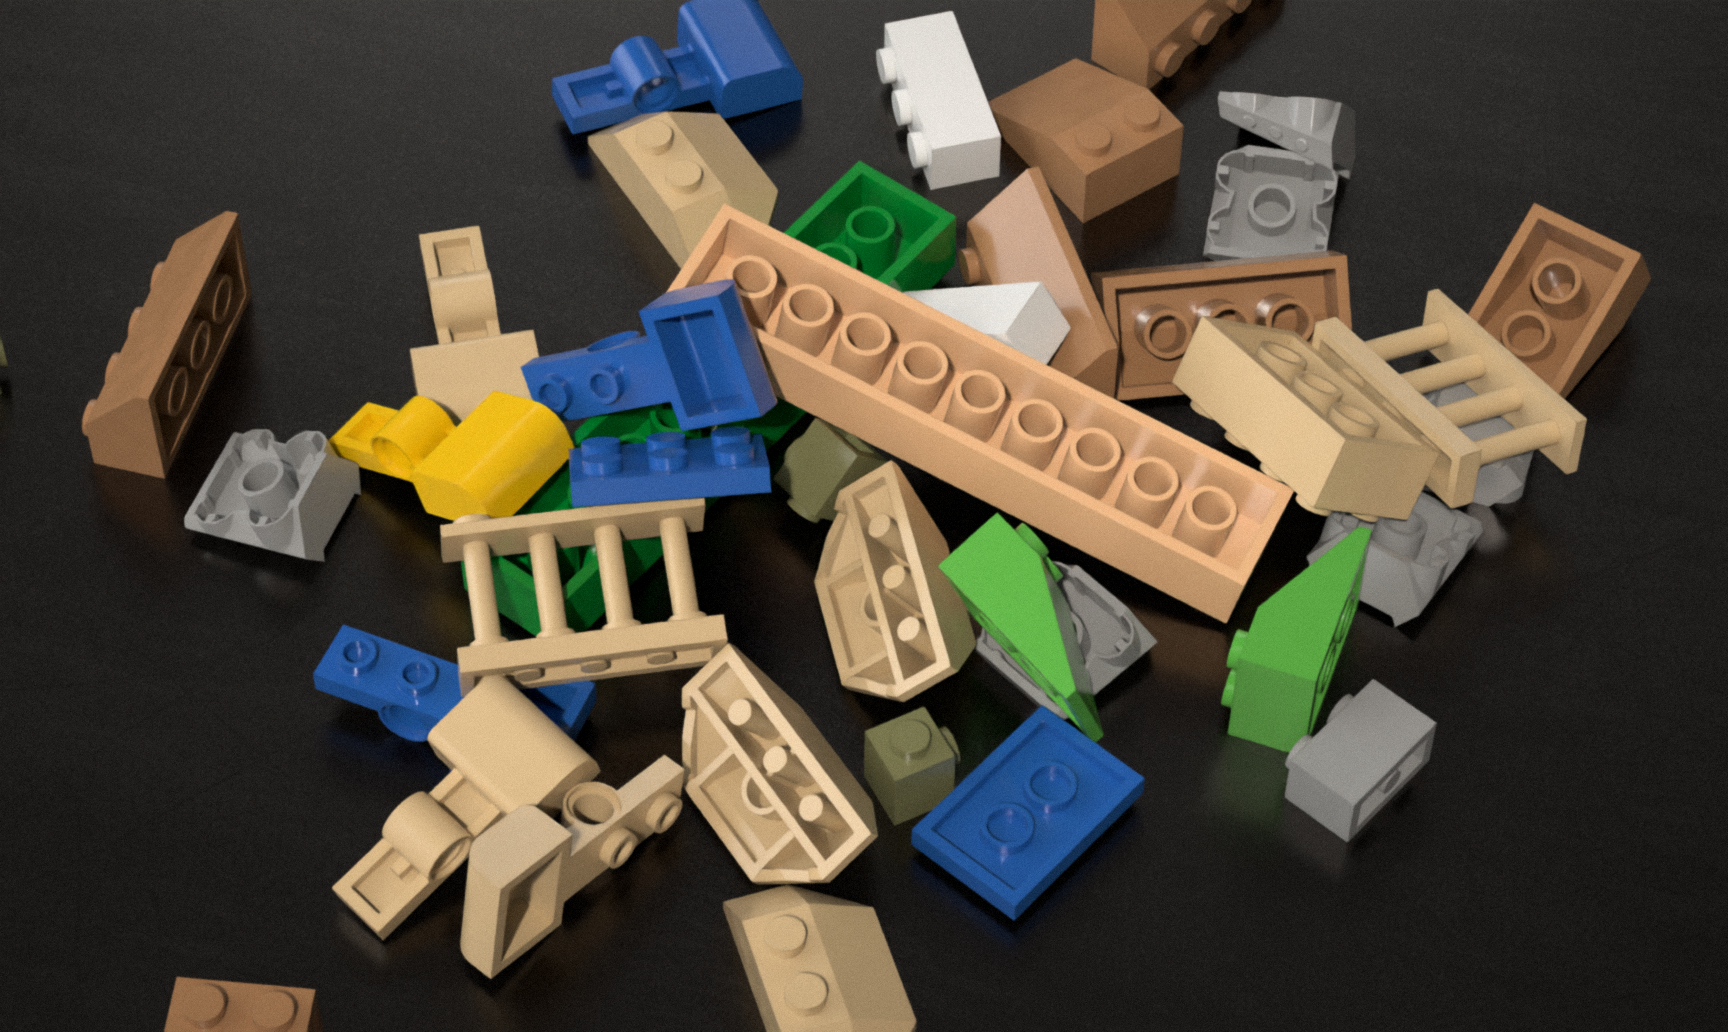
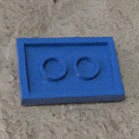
M744 427L719 428L711 432V438L685 440V434L680 432H660L648 435L646 443L620 445V439L616 437H594L583 440L581 448H569L572 507L771 492L770 466L762 434L750 435V430Z
M1041 705L912 829L911 845L1015 921L1143 794L1145 778Z

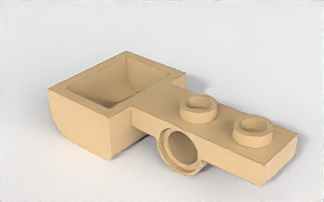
M472 226L420 234V249L438 344L410 349L416 396H424L438 404L447 413L456 427L492 391H499L532 400L521 366L533 358L539 357L534 330L507 334L500 333L490 270L487 268L480 227Z
M494 674L480 682L429 732L427 740L436 756L452 771L430 793L427 794L424 791L417 792L398 805L383 826V838L332 887L336 895L382 940L400 925L469 857L472 843L482 833L517 807L525 804L537 807L553 819L562 810L564 796L569 789L580 783L591 782L601 772L597 762L502 674Z
M663 755L619 790H615L611 786L600 782H584L573 786L564 796L560 824L537 807L525 804L517 807L477 837L472 843L469 852L460 941L461 951L466 960L492 979L560 926L564 902L607 868L614 869L621 866L630 857L638 844L654 832L662 833L675 822L682 809L680 796L685 769L666 755Z

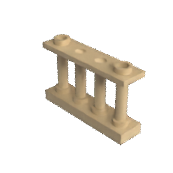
M1439 289L1428 291L1422 326L1372 340L1363 341L1337 317L1315 322L1312 346L1440 453L1425 484L1451 509L1473 503L1477 476L1482 465L1539 449L1565 474L1577 471L1587 419ZM1425 350L1431 352L1441 361V363L1402 374L1396 372L1386 363V361ZM1462 382L1477 394V396L1435 407L1421 395ZM1501 415L1515 429L1472 441L1458 427Z
M704 497L610 504L494 519L484 514H470L457 518L452 524L440 525L443 563L464 560L475 640L470 643L469 647L457 648L461 697H465L480 682L494 674H502L520 690L705 666L727 645L728 638L724 614L707 616L706 613L699 611L687 533L703 531ZM661 536L673 616L666 622L641 625L640 621L633 618L622 541ZM595 544L608 624L604 625L602 630L575 633L573 629L567 626L556 549ZM530 552L541 632L537 634L536 638L509 641L506 637L501 636L490 557Z

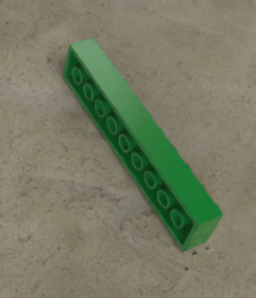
M860 160L784 232V234L902 293L930 290L955 265L956 216ZM776 396L777 404L761 417L681 431L671 402L591 416L570 438L575 448H581L583 440L594 437H616L620 439V445L646 443L648 435L660 432H680L685 434V440L711 438V432L719 428L744 427L750 430V435L762 434L767 452L807 411ZM569 459L513 516L584 508L572 507ZM721 496L704 497L705 512ZM661 536L622 541L628 586L630 587L663 555ZM595 544L556 549L567 626L573 629L575 633L585 632L606 611ZM530 552L490 557L498 612L537 636L541 632ZM463 560L461 561L464 589L468 591L465 564Z

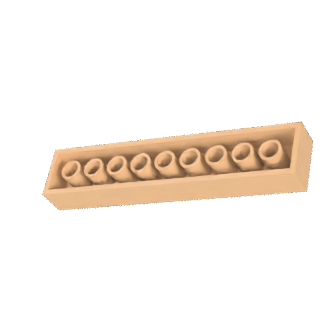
M726 204L722 206L667 292L720 280H735L775 396L1227 624L1279 524L1294 492L1292 488Z

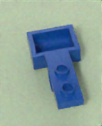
M693 0L686 2L679 9L677 43L680 47L662 51L657 41L652 37L636 36L630 38L614 50L610 58V64L552 78V97L572 134H577L621 123L641 114L664 112L710 100L716 113L720 114L723 119L802 99L803 77L758 0Z
M733 279L676 289L661 295L638 311L647 336L640 337L638 331L622 332L601 339L587 348L533 358L521 366L532 400L549 408L562 422L671 402L681 431L761 417L777 404V399L741 296Z
M344 624L313 673L317 690L378 711L379 718L388 729L402 738L415 742L427 741L428 734L432 728L464 698L461 697L457 664ZM590 681L520 689L532 703L574 741L597 702L596 683Z

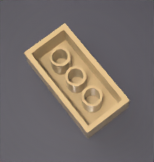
M1202 316L1172 381L1192 399L1190 406L1193 410L1219 423L1226 430L1224 436L1229 442L1239 448L1250 451L1261 461L1260 469L1265 474L1286 483L1297 493L1295 499L1302 507L1319 515L1329 516L1332 511L1349 512L1369 522H1377L1379 517L1408 520L1440 454L1295 331Z

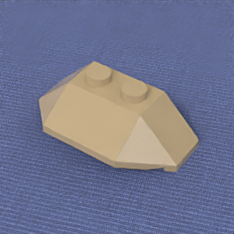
M667 111L641 114L588 136L589 146L681 269L724 204L771 226L778 202V189L720 114Z
M890 460L838 492L834 510L838 513L827 534L814 583L841 684L851 691L905 702L958 672L977 643L966 608L938 567L950 555L947 542L899 466Z
M728 643L682 688V708L686 710L682 735V768L685 769L683 787L753 883L758 885L829 883L878 837L872 800L804 710L738 648Z
M789 884L723 902L727 921L767 1032H915L917 1021L874 907Z

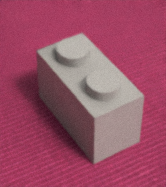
M1372 679L1355 697L1351 694L1345 695L1331 711L1327 725L1314 737L1307 734L1294 745L1285 762V766L1289 769L1285 798L1348 843L1429 761L1437 723Z

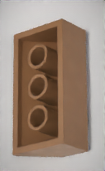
M1095 0L1091 60L1117 76L1150 90L1164 76L1167 78L1171 77L1179 69L1188 54L1198 45L1208 44L1216 35L1219 27L1234 13L1240 14L1246 10L1252 0Z
M1040 167L1028 168L967 222L966 248L960 249L958 253L962 277L967 285L975 284V286L1041 281L1047 291L1053 296L1056 305L1071 327L1047 363V366L1114 399L1118 346Z
M225 211L177 238L166 261H160L155 266L151 278V291L143 307H136L131 315L128 338L121 352H115L108 362L105 385L98 399H91L84 411L82 431L85 436H88L94 463L165 479L252 295L239 215L235 212Z
M1333 250L1091 273L1092 289L1118 346L1114 399L1117 401L1184 395L1185 393L1172 381L1202 316L1295 331L1310 345H1312L1315 322L1337 317L1352 331L1347 255Z

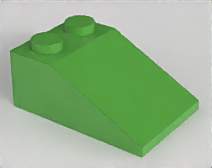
M996 513L942 561L938 567L976 622L1089 739L1096 743L1104 734L1069 605L1056 584L1063 575L1046 556L1049 553L1046 546L1028 526L1022 523L1014 530Z
M1361 526L1356 528L1261 604L1256 611L1249 632L1240 629L1236 631L1227 660V667L1231 668L1221 702V705L1231 708L1228 728L1229 735L1288 753L1303 736L1307 734L1312 735L1359 606L1372 533L1371 529Z

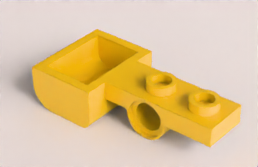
M492 391L457 427L453 425L450 417L438 404L424 396H414L399 411L367 402L328 440L340 458L359 464V467L413 482L427 513L453 521L470 514H484L490 516L491 519L513 516L569 459V448H575L565 425L549 408L539 402L499 391Z

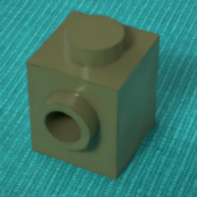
M815 418L804 435L797 438L789 446L784 456L785 462L773 480L791 495L787 503L799 515L814 523H818L821 518L834 521L838 513L834 510L838 492L888 461L866 441L823 419Z
M925 707L865 731L864 777L894 826L933 810L954 790L955 765L960 763L958 746L953 735L945 726L938 729Z

